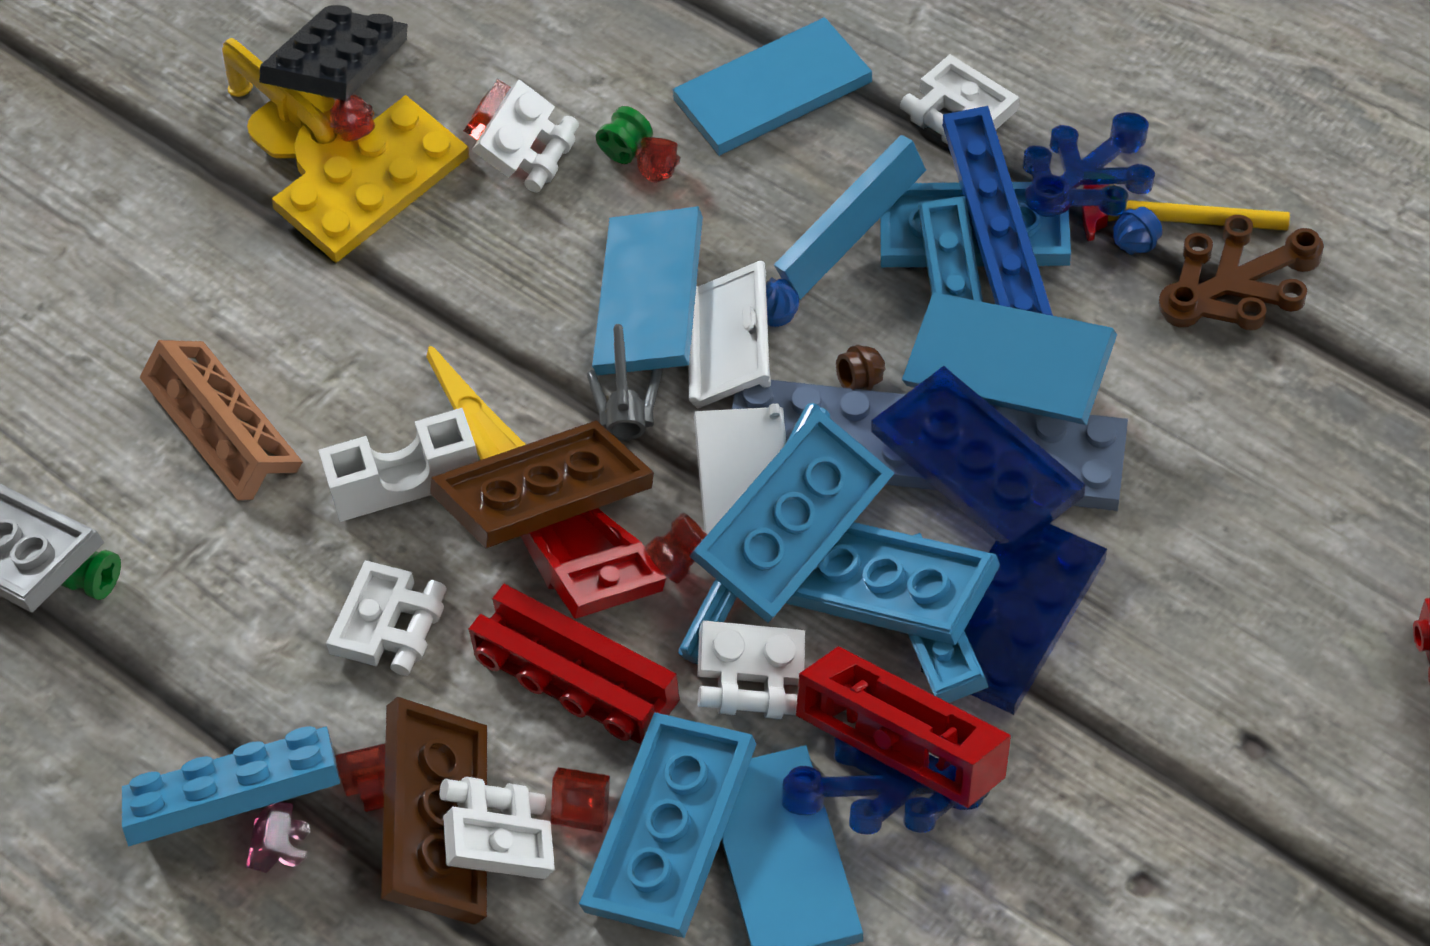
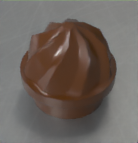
M855 345L849 347L846 353L838 355L836 372L843 388L871 391L874 385L883 381L884 371L886 370L885 361L875 348Z

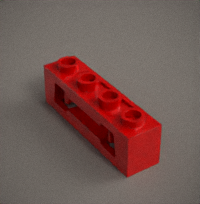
M838 646L799 673L797 717L964 807L969 808L1006 778L1011 740L1010 734ZM847 709V721L850 723L856 722L855 729L833 716ZM929 753L939 757V762L935 765L938 770L943 771L951 764L956 767L955 781L928 768Z

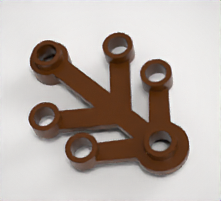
M1232 215L1226 219L1224 224L1223 239L1225 244L1216 277L1198 285L1202 264L1207 263L1211 259L1213 241L1204 233L1188 235L1184 241L1183 257L1185 261L1179 282L1169 284L1161 291L1159 309L1165 320L1176 327H1189L1197 323L1201 317L1235 323L1245 330H1257L1265 322L1267 309L1264 303L1278 305L1281 309L1289 312L1298 311L1305 305L1307 287L1302 281L1297 279H1286L1279 286L1255 280L1286 266L1300 272L1314 270L1321 262L1324 248L1322 239L1314 230L1300 228L1287 237L1284 246L1239 266L1243 248L1250 242L1252 237L1253 223L1244 215ZM1232 229H1241L1244 232L1238 233L1232 231ZM1193 247H1200V248H1203L1204 250H1202V251H1196V250H1193L1192 248H1193ZM1293 293L1296 294L1298 297H1288L1285 294ZM1225 294L1244 298L1238 305L1214 300ZM1245 312H1254L1257 316H1248Z

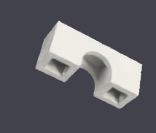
M463 408L415 421L416 438L409 446L397 452L379 453L372 450L367 436L319 449V455L339 521H346L430 496L431 477L479 461Z

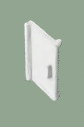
M757 261L701 286H696L688 380L689 401L697 409L758 384L764 388L771 386L765 262Z
M771 404L768 408L695 411L694 425L705 537L787 443L783 408L779 407V404Z

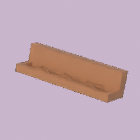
M158 340L139 378L237 500H253L264 478L269 473L298 472L303 461L203 341ZM188 358H195V359L198 361V363H196V362H194V361H192V360H190V359H188ZM263 449L273 453L275 456H268Z

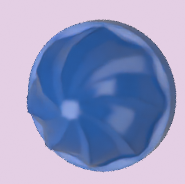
M1146 207L1124 211L1113 227L1115 243L1120 247V250H1125L1130 255L1150 252L1155 248L1157 240L1163 233L1159 219Z
M771 277L766 282L768 326L779 327L786 325L793 319L799 308V295L786 279L776 280Z

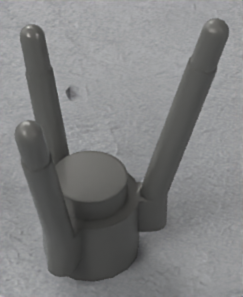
M616 324L613 331L617 391L613 392L610 395V400L606 402L596 372L593 370L588 371L587 378L599 413L600 424L618 440H633L642 436L646 427L654 425L653 409L664 368L652 369L643 402L637 392L628 389L623 326Z

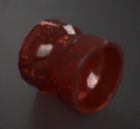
M682 513L671 522V530L664 536L654 537L645 545V550L659 570L672 582L679 584L690 574V567L695 561L689 556L707 536V533L694 519L686 513Z

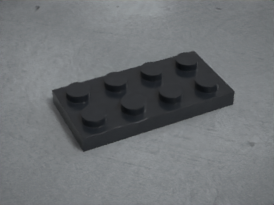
M327 6L260 65L259 82L346 101L407 40L408 24L393 21L394 19L386 14H370L367 16L353 13L347 6Z

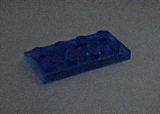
M945 366L941 367L871 420V432L1011 554L1085 496L1086 484Z
M1018 509L1014 510L988 552L996 554L1000 567L964 629L988 685V688L970 695L1013 715L1103 566L1107 555V548Z

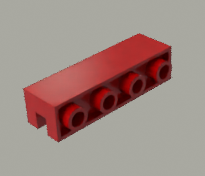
M505 583L492 598L495 613L491 618L480 613L468 628L474 656L484 667L496 672L500 669L516 677L519 683L530 692L535 694L546 693L559 700L561 705L571 714L581 718L588 716L603 724L611 735L622 741L631 739L641 745L654 712L669 716L680 701L676 673Z

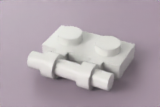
M951 54L920 79V92L926 96L920 100L909 93L903 97L900 103V109L911 115L912 122L923 129L930 127L942 135V141L947 143V139L942 126L943 114L939 112L944 107L952 112L988 106L995 129L999 128L1019 110V97Z
M518 80L506 94L472 151L508 178L520 167L529 174L524 182L526 188L538 193L545 183L552 181L558 171L557 162L561 155L568 153L576 140L574 134L579 127V122L572 116H564L559 125H554L548 120V117L555 106L521 80ZM536 138L546 145L542 154H537L530 148Z
M365 560L326 642L329 654L377 666L385 649L396 653L390 666L391 670L399 675L408 676L414 663L420 661L427 648L425 638L431 624L439 621L444 610L442 600L447 591L446 586L438 581L431 580L427 583L423 593L412 591L414 585L412 572ZM401 612L413 615L406 631L394 628Z
M702 621L699 627L698 677L718 678V687L700 686L697 700L698 707L717 708L718 714L735 715L736 710L763 712L765 718L782 719L783 714L796 715L798 694H786L783 684L798 686L799 673L804 670L805 630ZM737 680L764 683V691L738 689Z
M466 776L461 781L450 779L442 781L439 791L440 799L457 802L459 806L452 807L443 816L447 866L546 879L555 870L551 822L531 818V814L541 815L544 812L546 805L544 794L529 792L526 786L509 783L505 788L485 785L483 779ZM487 807L501 809L503 814L487 812Z

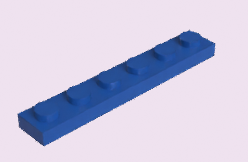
M984 106L943 114L942 126L961 190L966 199L967 210L995 304L1053 316L989 107Z

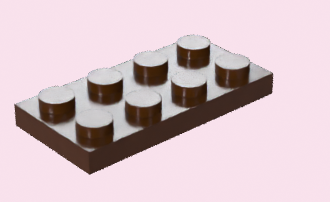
M595 420L431 477L430 494L487 549L651 489L654 472L603 425Z
M396 697L386 705L381 899L475 925L487 917V871L446 865L443 816L452 807L459 806L457 802L441 800L439 791L444 779L461 781L465 776L483 779L485 785H487V725Z

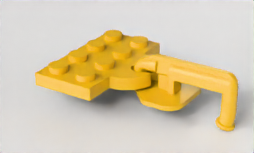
M229 38L223 43L222 52L229 83L228 93L234 97L245 96L252 90L254 85L271 99L250 116L247 124L249 137L271 157L296 158L298 171L302 175L272 198L273 209L335 263L339 262L469 158V147L407 95L403 96L372 120L359 112L339 109L336 100L330 97L260 83V65L263 62L234 38Z

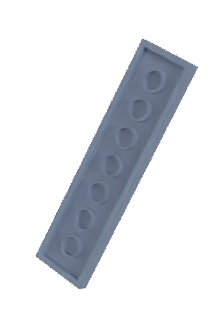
M771 380V386L768 388L758 384L734 395L732 409L768 408L771 404H779V407L783 408L786 441H788L807 404L814 403L826 409L830 413V419L895 473L885 485L1118 511L1128 425L1127 418L1090 415L1087 425L987 403L860 389L852 390L851 388Z

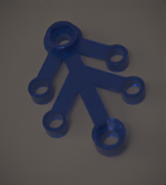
M1132 112L1117 114L1112 120L1110 138L1082 160L1077 146L1078 131L1067 125L1054 127L1051 131L1049 147L1053 152L1060 155L1064 174L1057 176L1051 173L1052 153L1049 149L1043 146L1028 147L1024 151L1022 167L1025 172L1033 176V180L1025 191L1024 200L1026 205L1038 215L1044 217H1053L1065 213L1070 206H1098L1100 211L1107 215H1121L1127 208L1129 197L1127 190L1135 194L1149 193L1153 188L1155 172L1151 167L1143 164H1135L1130 167H1103L1121 153H1136L1140 150V147L1145 145L1149 129L1147 119ZM1115 184H1125L1127 190ZM1080 185H1109L1102 189H1076Z
M835 737L834 759L843 765L854 766L871 776L821 777L820 772L815 768L798 766L793 768L783 780L781 803L787 811L793 814L812 815L824 807L825 797L878 796L874 800L858 799L851 804L849 826L853 831L864 835L877 833L882 827V822L905 804L903 817L905 827L913 832L926 833L935 828L936 820L949 809H975L983 803L984 798L988 796L990 791L969 808H966ZM929 754L928 768L955 781L956 767L951 764L945 770L940 771L935 766L939 762V758ZM916 794H933L929 798L914 797Z

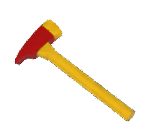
M1086 174L1083 176L1082 221L1087 241H1093L1095 232L1105 228L1108 221H1117L1124 211L1128 209L1135 210L1138 207L1148 208L1157 216L1159 221L1224 226L1228 217L1240 214L1252 221L1253 228L1285 231L1289 229L1290 212L1127 200V198L1112 195L1116 187V180L1098 175Z

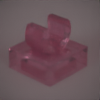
M281 801L267 805L254 819L246 868L267 873L278 860L288 866H297L306 858L307 851L294 848L289 842V837L303 840L311 831V826L301 820L291 821L293 804Z

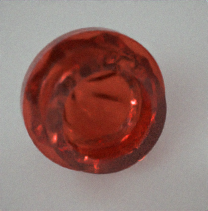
M351 95L346 101L337 99L330 109V126L334 133L340 134L343 141L358 140L368 135L375 128V122L372 118L374 110L370 104H367L357 95Z
M642 138L641 148L635 151V158H637L640 173L654 183L672 177L681 159L677 155L678 144L663 138Z

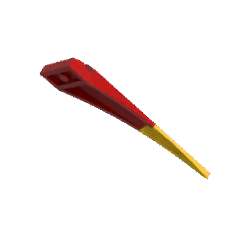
M429 345L426 358L453 409L463 408L480 460L526 445L485 404L434 347ZM599 508L521 536L548 589L556 590L574 619L663 591L667 578L643 543Z

